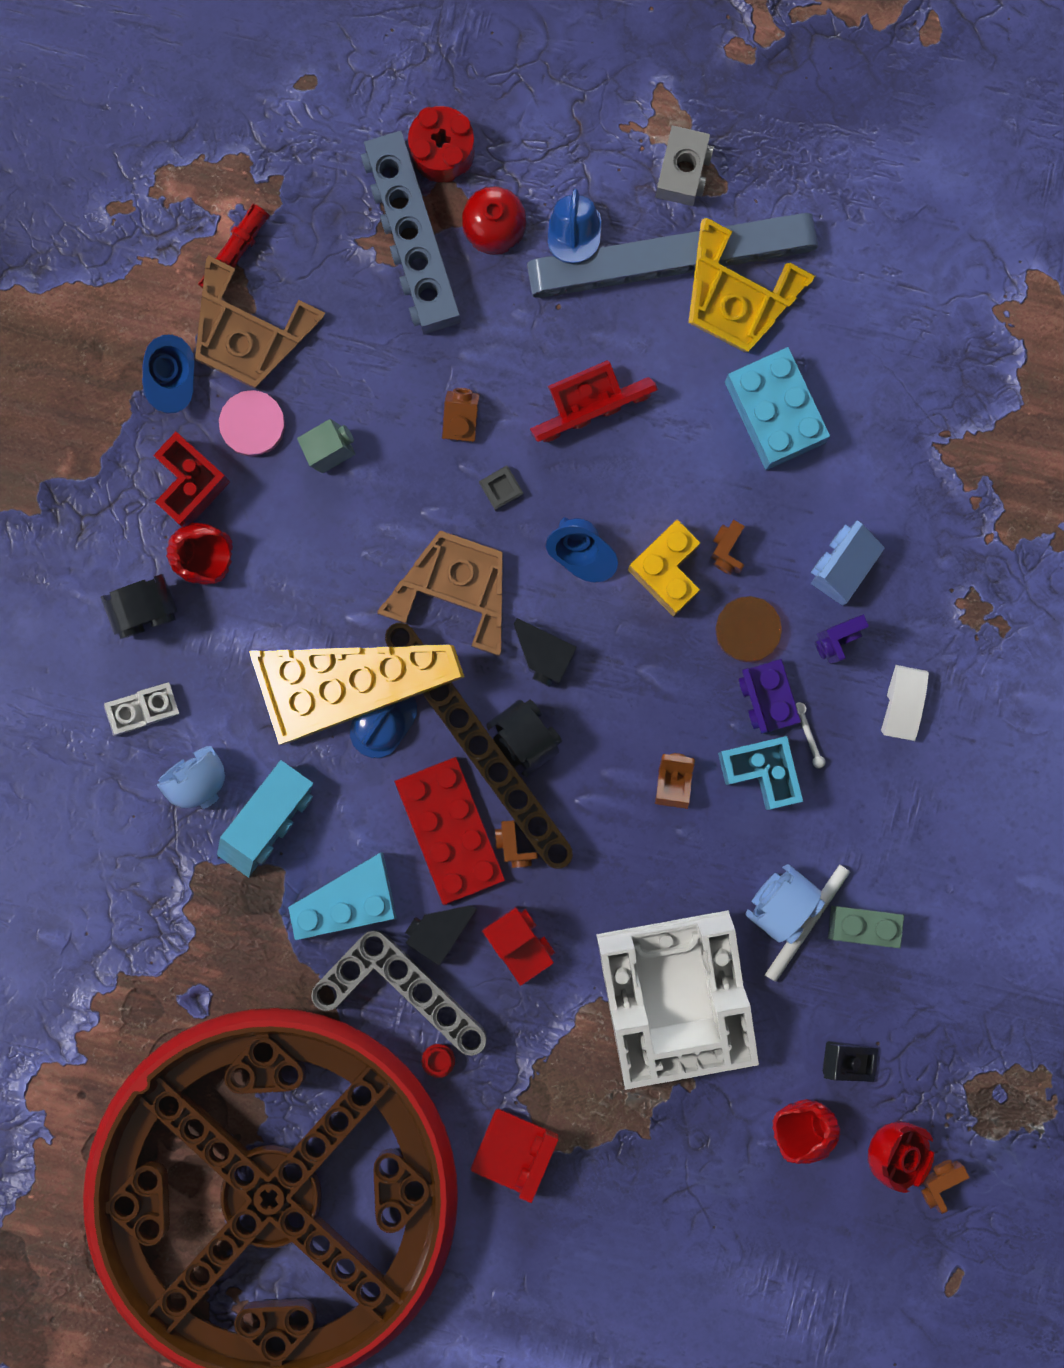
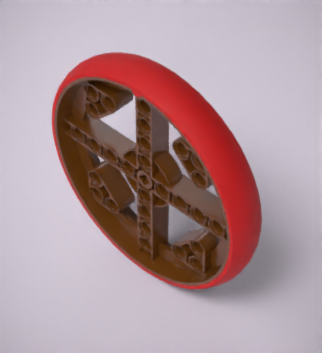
M280 1008L250 1009L206 1020L179 1033L144 1059L124 1081L100 1121L89 1153L83 1192L84 1224L88 1247L96 1272L107 1295L135 1333L154 1350L182 1368H354L360 1365L401 1334L417 1316L432 1294L443 1272L451 1249L458 1204L457 1174L453 1151L445 1126L435 1104L409 1068L388 1048L366 1033L344 1022L311 1012ZM265 1042L271 1045L273 1048L271 1059L263 1060L257 1055L256 1050L259 1043ZM302 1061L328 1069L351 1083L292 1150L282 1146L267 1145L248 1151L183 1091L202 1076L229 1064L231 1066L225 1073V1084L230 1091L238 1094L295 1090L306 1078L307 1071ZM290 1065L296 1068L298 1071V1080L296 1082L289 1083L282 1078L281 1071L284 1066ZM237 1068H244L249 1072L250 1082L247 1085H240L235 1081L234 1071ZM358 1086L369 1088L372 1094L371 1100L367 1103L358 1102L354 1097V1089ZM166 1096H173L178 1101L179 1109L176 1113H170L164 1108L163 1101ZM374 1105L388 1122L401 1149V1152L392 1148L383 1150L378 1155L373 1169L377 1225L386 1233L398 1232L405 1226L398 1252L385 1275L377 1270L318 1215L321 1207L322 1193L320 1181L315 1172ZM339 1111L347 1115L349 1120L347 1127L337 1128L332 1124L331 1115L334 1112ZM157 1119L163 1122L223 1178L220 1203L223 1216L227 1222L168 1289L155 1274L142 1248V1245L151 1246L157 1244L167 1234L170 1225L167 1169L158 1161L146 1162L137 1169L144 1143ZM191 1119L201 1121L204 1126L202 1135L195 1136L190 1133L188 1122ZM313 1137L322 1139L326 1146L325 1151L320 1154L313 1153L308 1146L309 1139ZM221 1142L226 1144L229 1149L228 1158L220 1159L213 1153L214 1143ZM385 1158H393L397 1161L399 1170L394 1174H387L381 1168V1161ZM289 1163L298 1164L302 1168V1177L299 1179L288 1177L285 1171L286 1165ZM239 1166H249L254 1172V1179L249 1182L241 1180L238 1176ZM148 1170L155 1173L158 1179L156 1186L150 1187L143 1182L142 1174L144 1171ZM411 1181H418L423 1185L424 1193L419 1197H412L407 1193L406 1185ZM271 1189L278 1194L275 1198L277 1203L274 1200L271 1204L265 1201L267 1194L264 1190L268 1193ZM126 1196L132 1199L134 1202L133 1212H125L121 1209L119 1205L120 1197ZM388 1207H395L400 1211L401 1219L395 1223L388 1222L383 1216V1210ZM291 1212L300 1213L304 1217V1225L299 1228L291 1226L287 1219L288 1214ZM245 1214L251 1215L256 1221V1228L253 1230L244 1229L240 1225V1216ZM150 1219L157 1222L159 1225L158 1235H150L145 1231V1220ZM318 1235L325 1236L329 1240L330 1248L324 1251L316 1249L312 1242L313 1237ZM221 1240L228 1241L233 1247V1254L229 1256L220 1254L217 1250V1242ZM294 1243L358 1303L355 1308L340 1318L313 1330L311 1329L316 1321L317 1311L314 1304L307 1299L248 1302L241 1308L235 1318L234 1326L236 1332L218 1327L190 1311L249 1244L262 1248H280ZM344 1258L349 1259L354 1263L355 1271L349 1274L342 1273L338 1269L337 1262ZM197 1266L205 1267L210 1274L209 1280H198L194 1276V1268ZM367 1282H374L380 1287L381 1293L375 1297H369L363 1292L362 1286ZM179 1292L183 1294L186 1298V1306H175L171 1301V1293ZM297 1310L305 1312L309 1322L305 1325L296 1324L292 1320V1313ZM247 1313L257 1315L260 1319V1326L255 1328L247 1326L244 1322V1315ZM274 1336L282 1338L286 1348L281 1351L272 1349L268 1342L269 1338Z

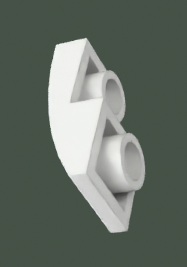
M895 665L887 693L890 701L881 728L883 735L912 741L916 740L926 698L929 675L927 671Z
M169 682L138 691L134 695L104 703L113 736L127 733L179 714Z

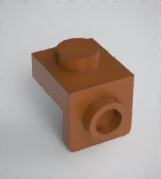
M455 388L453 391H447L444 403L442 439L475 442L480 394L473 393L472 390L467 388Z
M734 519L729 527L724 524L721 526L713 540L718 546L710 557L716 561L714 564L716 568L729 575L732 572L739 574L745 566L728 555L745 527Z
M680 753L662 755L658 770L655 804L688 809L692 773L695 766L694 758L686 757Z
M501 821V828L495 829L497 849L503 848L504 862L511 861L512 868L532 866L531 859H538V853L517 854L515 821Z
M946 1160L933 1167L934 1172L929 1174L923 1182L925 1188L921 1190V1193L930 1209L935 1207L941 1214L948 1212V1209L940 1193L970 1178L964 1165L958 1161L952 1163L951 1160Z

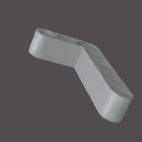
M379 930L369 931L364 934L312 990V1002L318 1009L323 1011L333 1010L375 969L460 1052L469 1056L477 1055L486 1045L487 1036L484 1028L387 934ZM376 936L382 940L384 947L381 954L372 955L367 951L366 941L369 937ZM402 960L406 963L408 972L405 977L396 978L390 973L392 961ZM346 961H354L359 965L360 975L358 978L348 979L345 977L342 969ZM425 983L432 989L431 999L428 1001L416 999L414 987L417 984ZM328 985L335 989L337 997L334 1003L328 1004L321 1000L319 992L322 986ZM447 1006L455 1010L457 1018L454 1023L447 1025L440 1022L438 1011L442 1007ZM468 1030L478 1032L481 1037L480 1044L474 1048L465 1046L462 1042L463 1033Z

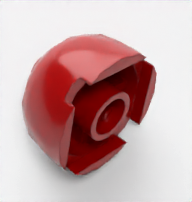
M499 186L484 187L474 192L465 204L462 213L463 233L478 251L490 255L503 254L519 243L524 236L526 230L525 209L520 199L510 190Z
M897 1121L885 1124L875 1133L868 1148V1164L871 1172L883 1185L898 1192H910L907 1189L912 1185L919 1187L930 1173L934 1161V1152L929 1150V1141L933 1142L932 1136L926 1129L911 1123Z

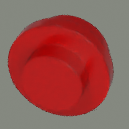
M433 1044L422 1055V1067L432 1077H445L454 1068V1053L444 1044Z

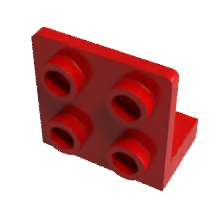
M497 1108L471 1165V1171L519 1192L520 1199L532 1203L559 1140L558 1134Z

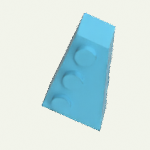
M280 760L220 837L217 856L249 878L259 863L262 865L274 849L272 845L277 838H283L294 823L291 819L298 810L302 813L313 799V796L310 794L313 782Z
M383 852L289 906L288 909L295 940L397 918Z

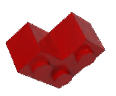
M176 431L153 455L177 478L155 503L181 527L193 523L230 483L221 471Z
M516 906L483 928L482 932L521 986L554 963L550 956L555 954V951L545 936L538 939L532 930L537 924L525 908L520 912Z

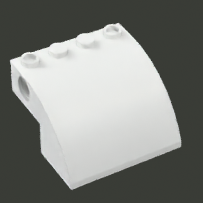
M729 910L596 934L625 1090L759 1065L751 1007L743 986L736 932Z

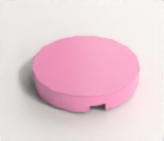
M256 390L242 391L231 397L222 407L219 417V428L224 441L231 449L238 454L253 457L268 453L278 445L284 434L285 419L277 401L268 394Z

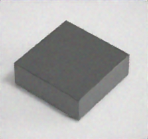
M507 465L479 481L481 488L495 511L524 495Z

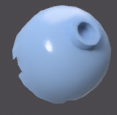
M206 746L195 751L193 754L196 758H191L186 762L182 759L158 780L160 783L157 784V787L171 804L187 809L200 805L202 809H205L219 799L216 793L224 784L225 772L224 766L212 746Z

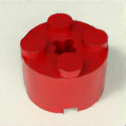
M446 106L426 107L420 111L419 115L412 122L408 133V144L413 164L423 177L431 181L444 183L455 180L456 177L465 173L471 167L474 160V134L469 119L458 110ZM441 141L447 142L443 144L442 148H438L436 145L440 144Z

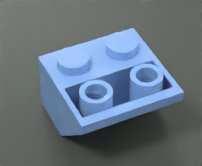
M858 520L851 527L845 524L829 545L834 549L832 553L826 552L811 571L815 577L810 584L842 606L850 600L885 549Z

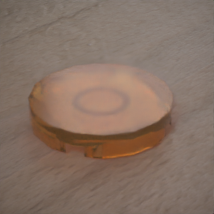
M747 596L737 598L724 607L718 615L715 632L717 642L724 653L733 659L748 663L760 661L773 652L779 644L782 627L780 617L773 606L763 599Z

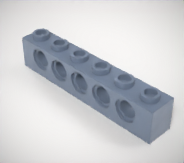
M402 131L364 141L366 153L361 154V159L366 174L372 172L376 182L370 185L375 203H382L385 214L380 215L385 235L392 233L395 245L389 247L394 264H401L404 271V276H400L399 279L404 295L411 294L414 306L409 307L414 327L421 325L424 335L461 323L459 311ZM389 167L396 168L399 171L393 178H385L381 174ZM396 198H405L408 201V204L402 209H396L391 206V203ZM407 228H413L418 231L417 236L411 240H406L400 235ZM421 258L428 262L427 266L419 271L410 267L412 261ZM426 289H433L438 293L437 297L432 301L422 300L420 294Z

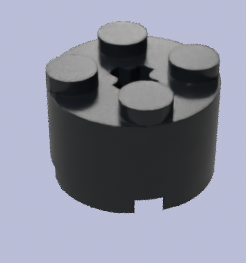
M164 574L154 576V579L147 582L145 579L109 592L110 595L100 597L114 635L119 634L120 639L145 632L143 625L148 623L151 624V627H158L176 620L174 613L178 612Z
M531 699L525 703L522 700H517L486 724L488 731L493 727L496 730L497 735L493 737V740L514 767L521 764L526 769L521 773L525 777H528L559 753L558 745L562 743V739L555 729L551 726L546 728L539 719L542 713Z

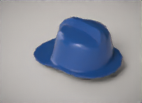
M573 189L572 195L565 196L556 202L549 219L548 229L550 252L560 261L572 264L583 262L597 252L600 244L602 222L601 215L596 210L594 203L589 198L580 195L577 189Z
M173 334L161 335L153 339L146 348L142 363L144 395L156 410L166 414L177 413L185 409L192 398L194 354L190 346L182 338Z
M564 517L561 519L559 527L547 537L545 547L548 554L573 575L584 581L603 582L611 578L617 571L618 558L615 551L599 537L596 527L590 521Z
M414 696L354 718L350 725V739L353 746L361 754L370 758H382L391 754L407 734L417 716V703Z

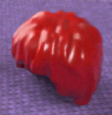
M191 523L175 531L168 540L169 546L166 548L168 562L172 570L185 581L201 585L216 584L221 582L229 572V566L232 563V540L228 534L214 526Z
M809 1099L800 1100L788 1104L774 1115L772 1126L774 1138L777 1141V1146L780 1148V1153L787 1162L811 1164L829 1157L830 1152L834 1150L839 1141L840 1127L835 1114L822 1103Z

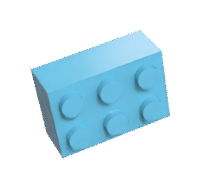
M789 347L727 375L725 385L765 470L825 444L830 438V434Z

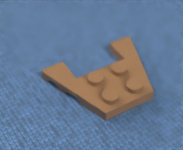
M208 255L205 264L195 360L255 389L323 319L325 312L298 300L284 330L221 300L235 272V268Z
M440 530L416 560L407 575L395 587L393 593L381 605L378 615L407 624L417 593H423L482 614L471 647L500 657L503 552Z

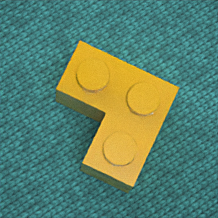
M678 519L642 552L628 568V571L673 617L700 591L678 568L700 545V542Z

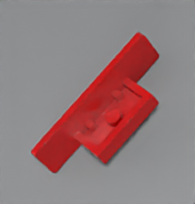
M606 360L549 385L548 389L559 416L530 428V431L537 442L553 441L561 436V432L569 428H583L591 423L592 418L602 414L603 416L615 414L621 410L622 405L631 401L639 403L651 397L652 392L658 390L657 385L650 377H647L620 389L611 363Z

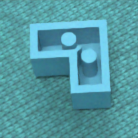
M787 736L718 753L725 784L730 785L758 778L766 810L803 802Z

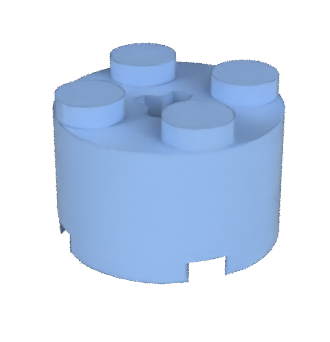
M787 864L782 867L786 870L784 874L779 876L775 872L759 889L751 901L756 907L753 912L747 909L746 916L777 942L786 940L792 944L803 931L801 926L809 916L811 918L815 917L821 911L825 902L820 899L821 890L791 865Z

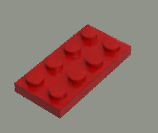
M457 757L394 781L443 905L505 881Z

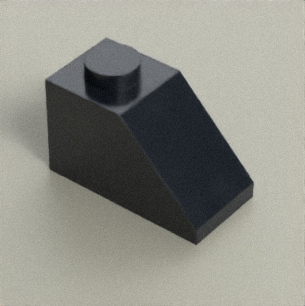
M516 618L514 629L527 667L530 672L534 673L532 679L547 687H550L552 682L559 685L577 647Z
M467 905L428 913L422 919L415 917L405 934L410 936L406 944L440 966L474 915L477 907Z

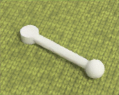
M801 702L796 703L801 724L814 757L812 763L818 769L823 768L826 761L819 754L806 719V706Z

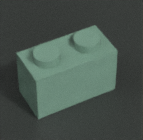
M831 905L828 939L901 948L904 915Z

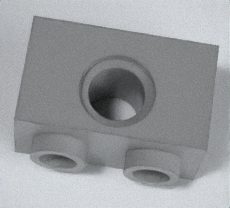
M672 125L655 198L693 206L695 197H702L706 177L701 176L703 165H710L714 146L708 145L710 134ZM686 161L693 165L694 170L683 172L677 165L680 162Z

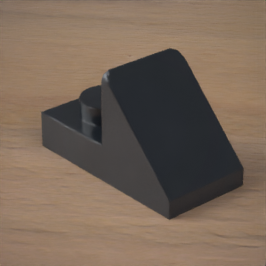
M828 1041L825 1047L822 1070L824 1078L835 1081L874 1082L878 1048Z

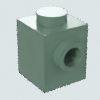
M332 419L325 421L297 438L309 466L322 474L356 455L351 445L354 442V438L350 430L345 425L341 426Z

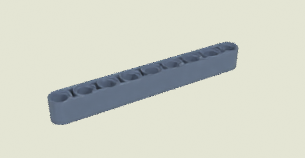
M801 213L724 226L731 230L732 234L722 253L719 264L726 267L802 254L817 249L818 242L813 215L811 213ZM700 231L598 248L591 258L579 263L562 262L554 256L531 260L527 263L532 296L535 298L550 297L695 272Z

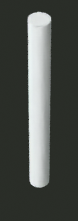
M839 865L822 889L820 899L825 904L821 911L813 918L808 917L801 926L803 931L799 938L792 944L786 942L765 973L774 982L778 980L850 874V871L845 867Z

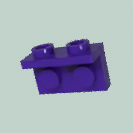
M864 614L816 633L819 640L815 641V645L823 660L827 658L829 664L846 659L841 645L862 637L860 630L869 627Z
M782 659L742 670L744 677L738 680L744 698L750 696L754 708L748 710L753 729L760 728L761 734L801 723Z

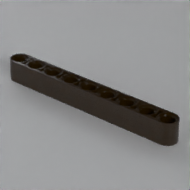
M402 622L392 624L385 634V641L388 647H396L392 644V637L400 630L406 631L410 635L409 643L404 647L424 645L414 630L408 624ZM452 683L445 684L449 688V694L443 701L434 700L431 697V690L422 693L544 862L555 869L567 866L573 856L570 844ZM457 710H463L469 716L468 723L462 728L453 727L450 723L451 714ZM475 737H483L488 741V749L482 755H475L469 749L470 742ZM500 763L507 767L508 776L504 781L495 782L490 779L489 770L492 765ZM515 790L523 791L528 797L527 805L522 809H514L509 805V795ZM534 817H541L547 823V831L542 836H534L528 830V823ZM554 844H561L567 850V857L561 863H553L548 858V850Z

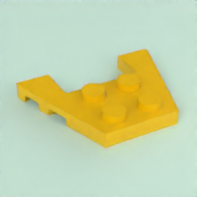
M704 218L700 224L688 323L743 352H749L776 322L775 319L797 299L796 296L805 286H808L813 281L815 276L792 263H786L773 292L719 264L732 231L709 218Z

